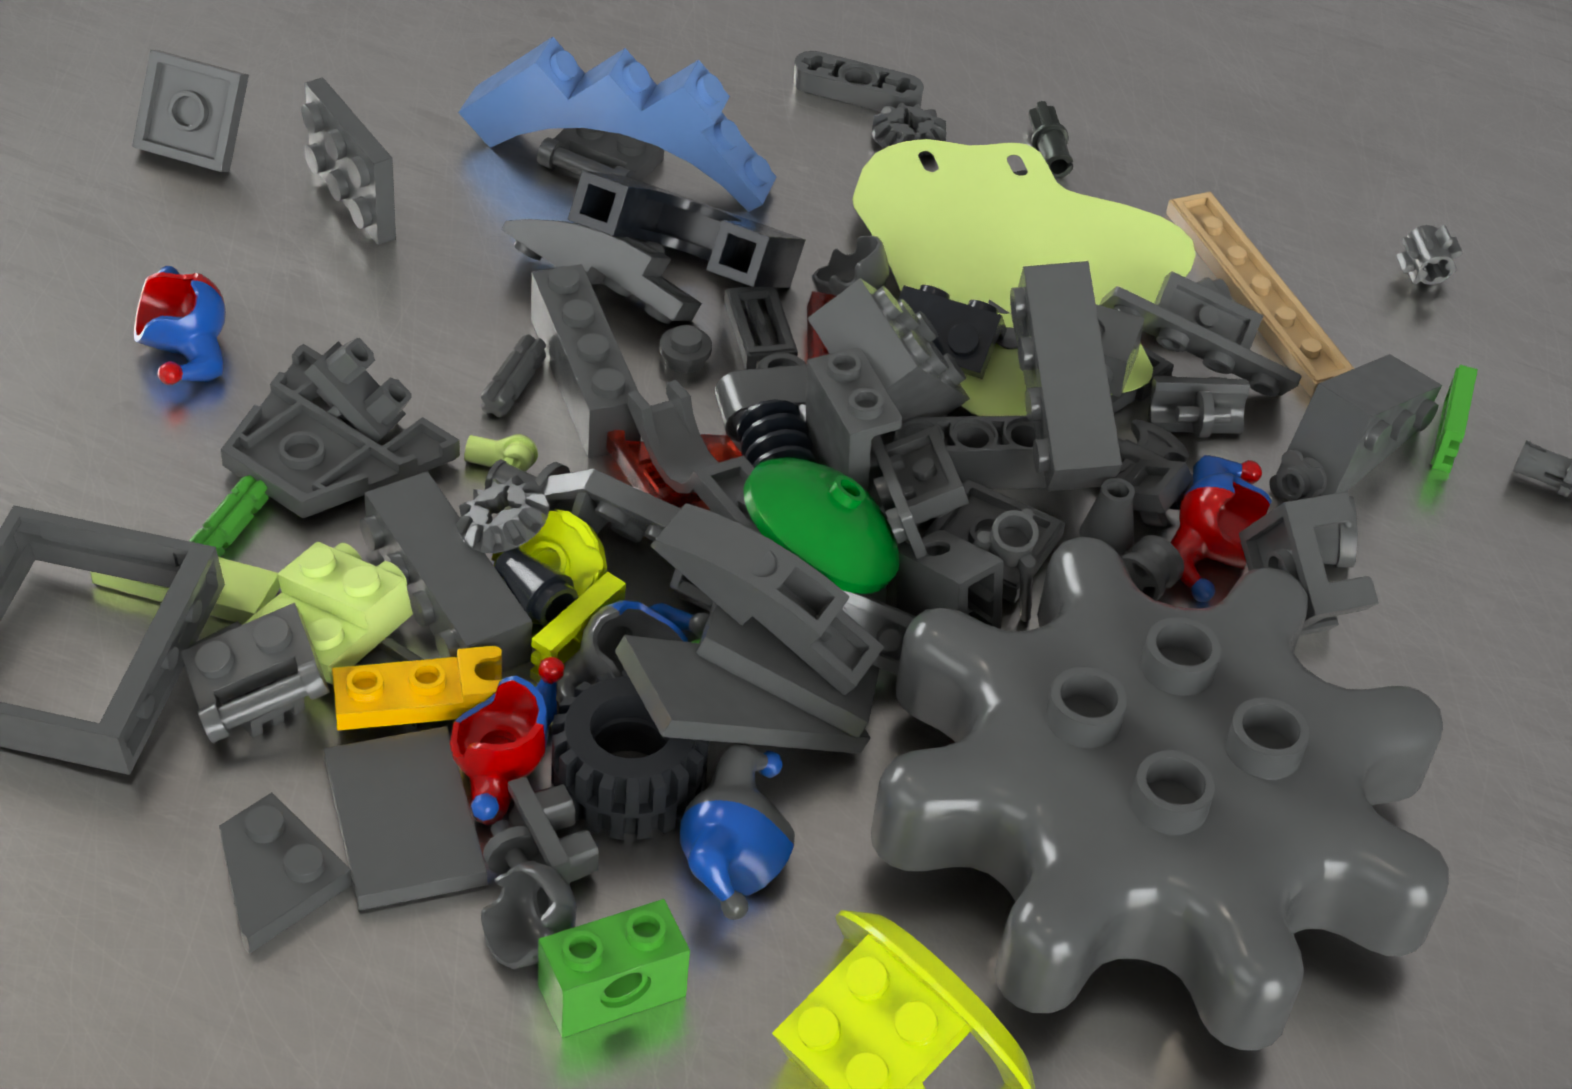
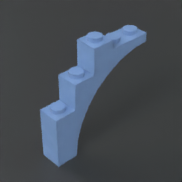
M551 37L477 85L458 112L490 148L517 135L553 128H587L619 133L656 145L691 163L719 183L748 212L763 205L777 178L771 171L767 161L759 156L743 138L735 123L727 119L722 113L730 96L724 90L719 79L711 74L700 60L695 61L657 85L650 77L647 69L637 62L626 48L584 73L577 65L574 57L565 51L554 37Z

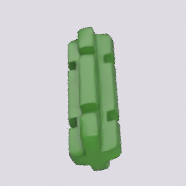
M250 475L242 477L231 490L232 493L224 498L202 524L204 528H199L189 541L216 547L218 557H221L225 552L223 548H228L252 520L253 514L257 513L268 500L269 496L265 494L267 490L265 483L262 480L257 481Z

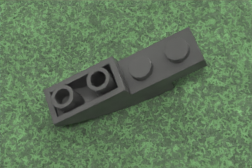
M557 220L505 221L501 229L516 239L514 247L524 255L535 260L544 258L556 267L582 264L591 284H602L604 282L606 286L621 295L630 297L631 294H634L646 302L644 310L663 323L671 324L672 321H692L702 304L662 277L671 260L670 257L634 238L616 237L575 222Z
M686 503L650 545L741 626L752 616L756 618L844 696L858 685L884 648L881 643L842 610L850 598L849 595L795 554L738 522Z

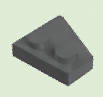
M272 792L219 825L221 843L239 919L243 947L249 954L352 885L351 869Z

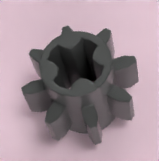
M1422 225L1413 229L1407 237L1402 238L1406 251L1399 253L1396 257L1403 273H1409L1413 284L1422 281L1425 284L1434 285L1444 282L1453 272L1457 271L1453 259L1463 255V251L1457 238L1451 237L1445 225L1440 228Z

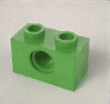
M665 899L539 938L538 987L561 1038L686 997L690 949Z

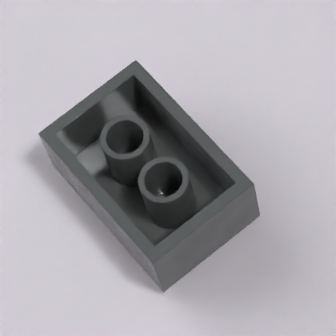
M860 278L807 318L830 354L855 347L862 349L901 414L902 421L916 417H946L970 399L960 384L966 379L964 372L950 354L942 355L937 349L933 340L939 336L928 318L921 311L915 314L903 299L897 302L884 286L877 290Z

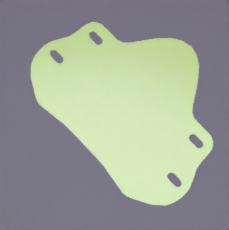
M931 139L897 143L876 152L862 169L852 199L854 209L871 235L879 237L883 242L888 264L900 291H902L904 285L918 290L921 285H930L950 295L949 299L967 305L969 300H979L985 303L991 300L1009 312V314H998L1002 315L1006 327L1012 328L1014 327L1011 317L1010 291L1011 288L1018 287L1023 266L1089 261L1095 303L1097 305H1100L1102 298L1116 286L1155 303L1165 276L1173 271L1186 277L1192 269L1196 256L1193 240L1179 226L1159 215L1132 206L1066 190L1056 182L1043 155L1035 148L1022 143L964 145ZM923 151L932 153L939 169L934 172L925 170L918 154ZM1011 155L1019 156L1028 173L1023 176L1014 174L1007 158ZM1141 342L1137 358L1122 393L1141 388L1148 384L1152 378L1153 366ZM996 343L983 379L965 374L966 379L960 384L970 399L961 406L976 416H1027L1025 404L1026 384L1023 371L1019 365L1018 349H1005Z

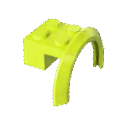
M841 910L835 916L844 938L855 948L772 1032L788 1059L820 1089H926L922 1082L969 1033L976 1038L996 1064L1003 1082L1010 1089H1035L1033 1073L1023 1050L992 1011L930 950L900 926L879 914Z

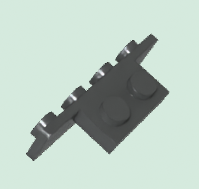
M1173 271L1165 276L1155 303L1118 286L1106 294L1100 302V306L1145 318L1143 331L1156 336V341L1161 346L1176 352L1187 351L1203 359L1202 363L1204 366L1214 372L1221 374L1232 373L1242 379H1247L1250 388L1260 394L1282 396L1299 385L1302 377L1299 373L1250 350L1264 315Z
M937 425L885 446L880 435H876L871 439L870 473L897 543L909 540L916 559L927 556L916 524L931 518L945 516L952 510L969 504L962 482Z

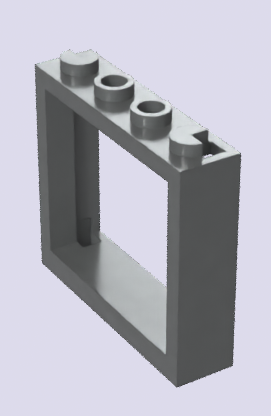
M13 505L0 528V621L35 560L169 588L100 723L0 702V747L130 775L185 666L180 651L195 645L225 586L216 547Z

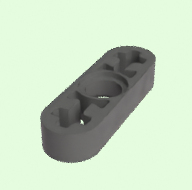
M819 51L800 53L796 56L794 62L793 84L797 89L805 93L882 112L884 106L897 108L900 102L911 107L919 103L921 107L924 85L919 78L911 74ZM850 82H858V83H863V84H865V85H858V84H853V83H850Z

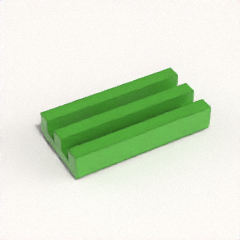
M1459 365V368L1456 367L1443 402L1430 463L1433 469L1447 473L1451 472L1454 458H1456L1459 451L1460 442L1462 443L1465 435L1478 369Z

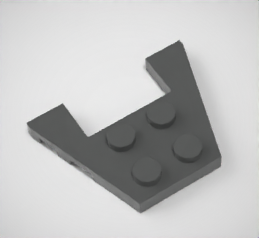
M305 344L297 347L292 354V364L285 373L279 372L270 383L271 392L261 406L254 405L221 448L222 466L240 478L250 475L257 481L262 480L267 486L266 495L302 518L365 495L364 492L451 462L460 456V440L423 417L388 443L381 446L312 403L311 401L319 396L316 392L319 388L304 372L322 355Z

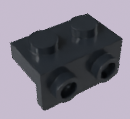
M904 285L898 301L903 299L915 314L921 311L928 318L938 333L939 337L933 340V343L942 355L950 354L964 374L983 379L997 339L1003 340L1007 331L1002 315L998 314V309L979 300H969L968 305L951 300L948 293L934 286L921 285L918 290Z

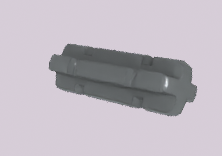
M530 334L520 338L513 348L514 351L508 355L492 378L493 381L487 385L481 394L483 401L481 408L486 414L493 413L497 417H502L509 412L515 403L513 400L520 396L535 374V370L540 367L546 358V352L544 351L546 343L542 338L535 339Z

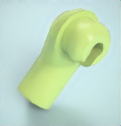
M515 434L500 440L470 435L464 453L465 462L492 467L496 461L502 459L523 471H527L538 458L536 444L529 437L522 434Z

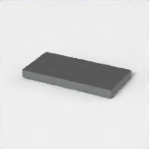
M624 635L615 650L662 737L847 753H861L871 738L866 729H864L859 738L853 737L707 661L696 653L699 643Z

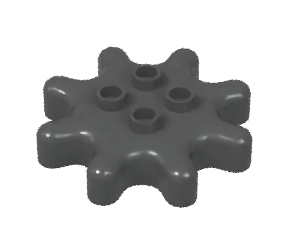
M1076 537L1064 541L1051 556L1037 612L1039 628L1029 631H1006L987 625L961 611L946 607L927 609L912 619L903 639L895 686L896 698L904 710L915 718L941 730L956 743L944 747L910 751L895 757L885 768L878 785L871 827L872 846L878 856L885 862L905 871L972 867L989 873L1005 886L1014 898L1015 904L1011 908L1006 922L995 967L996 984L1003 996L1016 1007L1032 1013L1056 1012L1066 1008L1077 997L1090 975L1102 964L1116 959L1145 960L1164 966L1181 978L1191 993L1202 1022L1211 1035L1223 1044L1239 1050H1260L1271 1046L1282 1035L1304 977L1302 955L1293 933L1304 929H1323L1339 934L1373 952L1385 956H1404L1417 951L1425 942L1447 894L1449 868L1439 850L1424 839L1393 825L1377 814L1371 805L1401 801L1412 797L1420 789L1441 740L1443 731L1441 711L1427 694L1409 686L1346 689L1325 682L1307 670L1295 656L1294 650L1307 615L1308 596L1301 582L1285 570L1270 567L1252 569L1236 582L1227 597L1219 604L1204 609L1182 608L1153 600L1141 592L1132 581L1123 559L1111 545L1097 538Z

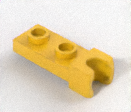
M497 646L463 648L457 650V657L332 668L337 731L455 720L496 693L497 686L502 680V650Z

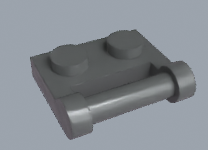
M564 128L554 139L550 137L544 139L537 153V163L554 170L560 167L581 176L582 170L628 176L639 181H643L664 159V149L656 145L619 133L587 128Z
M295 603L180 651L199 708L198 714L201 723L212 743L231 736V728L309 695L311 700L330 693L305 622ZM296 671L299 672V673H297V674H295V675H292V676H290V677H288V678H285V679H283V680H281V681H278V682H276V683H274V684H271V685H269V686H267V687H264V688H262V689H260V690H257V691H255V692H253V693H250V694H248V695H246V696H243V697H241V698H239V699H236V700H234V701H232V702H230V703H227V704H225V705H223V706L221 705L222 703H224V702H226V701H229V700H231V699H233V698H236V697H238V696H240V695H243V694H245V693H247V692H249V691H252V690H254V689H256V688H259V687H261V686H263V685H266V684H268V683H270V682H273V681H275V680H277V679H280V678H282V677H284V676H287V675H289V674H291V673H294V672H296Z

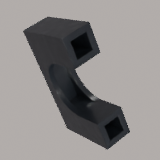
M582 170L567 219L612 236L643 239L693 254L709 261L707 271L752 287L790 288L806 239L628 176Z

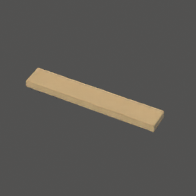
M1211 192L1169 200L1166 211L1168 217L1193 240L1195 251L1216 278L1222 279L1226 283L1235 302L1264 315L1258 331L1287 368L1302 376L1299 383L1311 398L1319 383L1355 369Z

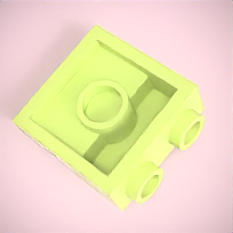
M317 541L277 573L282 592L245 623L295 603L305 622L326 682L333 684L332 668L354 666L410 618L413 612L407 591V580L396 565L383 561L378 566L363 561L358 552L346 543H339L332 548Z

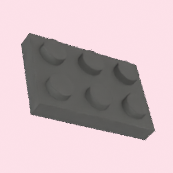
M323 77L305 82L306 104L302 105L301 111L309 135V145L305 146L304 152L310 170L314 174H320L328 184L333 198L344 203L350 211L356 226L359 229L364 228L377 245L395 240L393 158Z

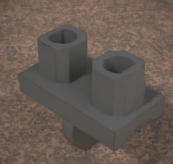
M355 338L344 345L338 341L304 373L319 388L316 391L319 396L331 407L326 412L336 418L340 417L347 425L355 430L357 429L361 434L377 443L406 415L403 409L412 398V394L398 379L390 377L381 386L373 379L366 369L375 361L374 353L360 338Z
M1153 376L1147 422L1155 424L1168 432H1194L1195 436L1200 438H1208L1211 433L1243 434L1244 409L1249 395L1250 384L1247 379Z
M526 776L508 782V790L515 805L508 814V821L500 820L492 825L491 832L494 837L489 840L483 851L484 859L491 871L503 874L520 863L534 861L557 870L570 886V882L598 870L599 851L589 831L583 830L562 838H558L555 832L575 825V808L564 784L534 792Z

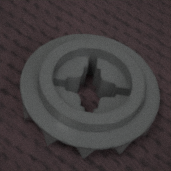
M900 102L897 108L884 106L881 114L874 116L872 135L875 141L883 148L912 140L931 139L946 141V121L937 117L936 110H923L919 103L911 107ZM928 151L920 152L918 156L929 155L932 153Z
M516 475L502 484L494 478L490 488L486 490L473 489V501L464 502L459 506L461 518L455 524L462 540L469 548L482 553L505 552L528 542L541 530L548 518L549 503L536 481L524 482ZM510 506L511 510H504V508ZM492 514H498V516L493 518Z

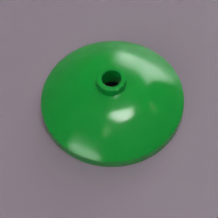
M778 458L761 462L746 479L743 490L745 505L760 533L798 556L827 577L841 590L858 594L874 593L884 589L896 575L899 568V552L892 528L874 499L852 478L833 468L807 460Z

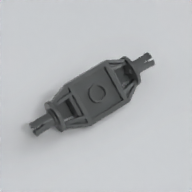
M500 459L493 464L485 481V490L491 487L494 478L502 484L516 475L524 482L536 481L548 500L549 511H569L592 527L596 535L610 521L612 522L610 528L613 531L636 543H640L643 536L654 541L680 510V508L596 469L570 473L569 467L558 462L547 465L536 477ZM675 568L670 583L671 589L681 599L711 611L714 601Z

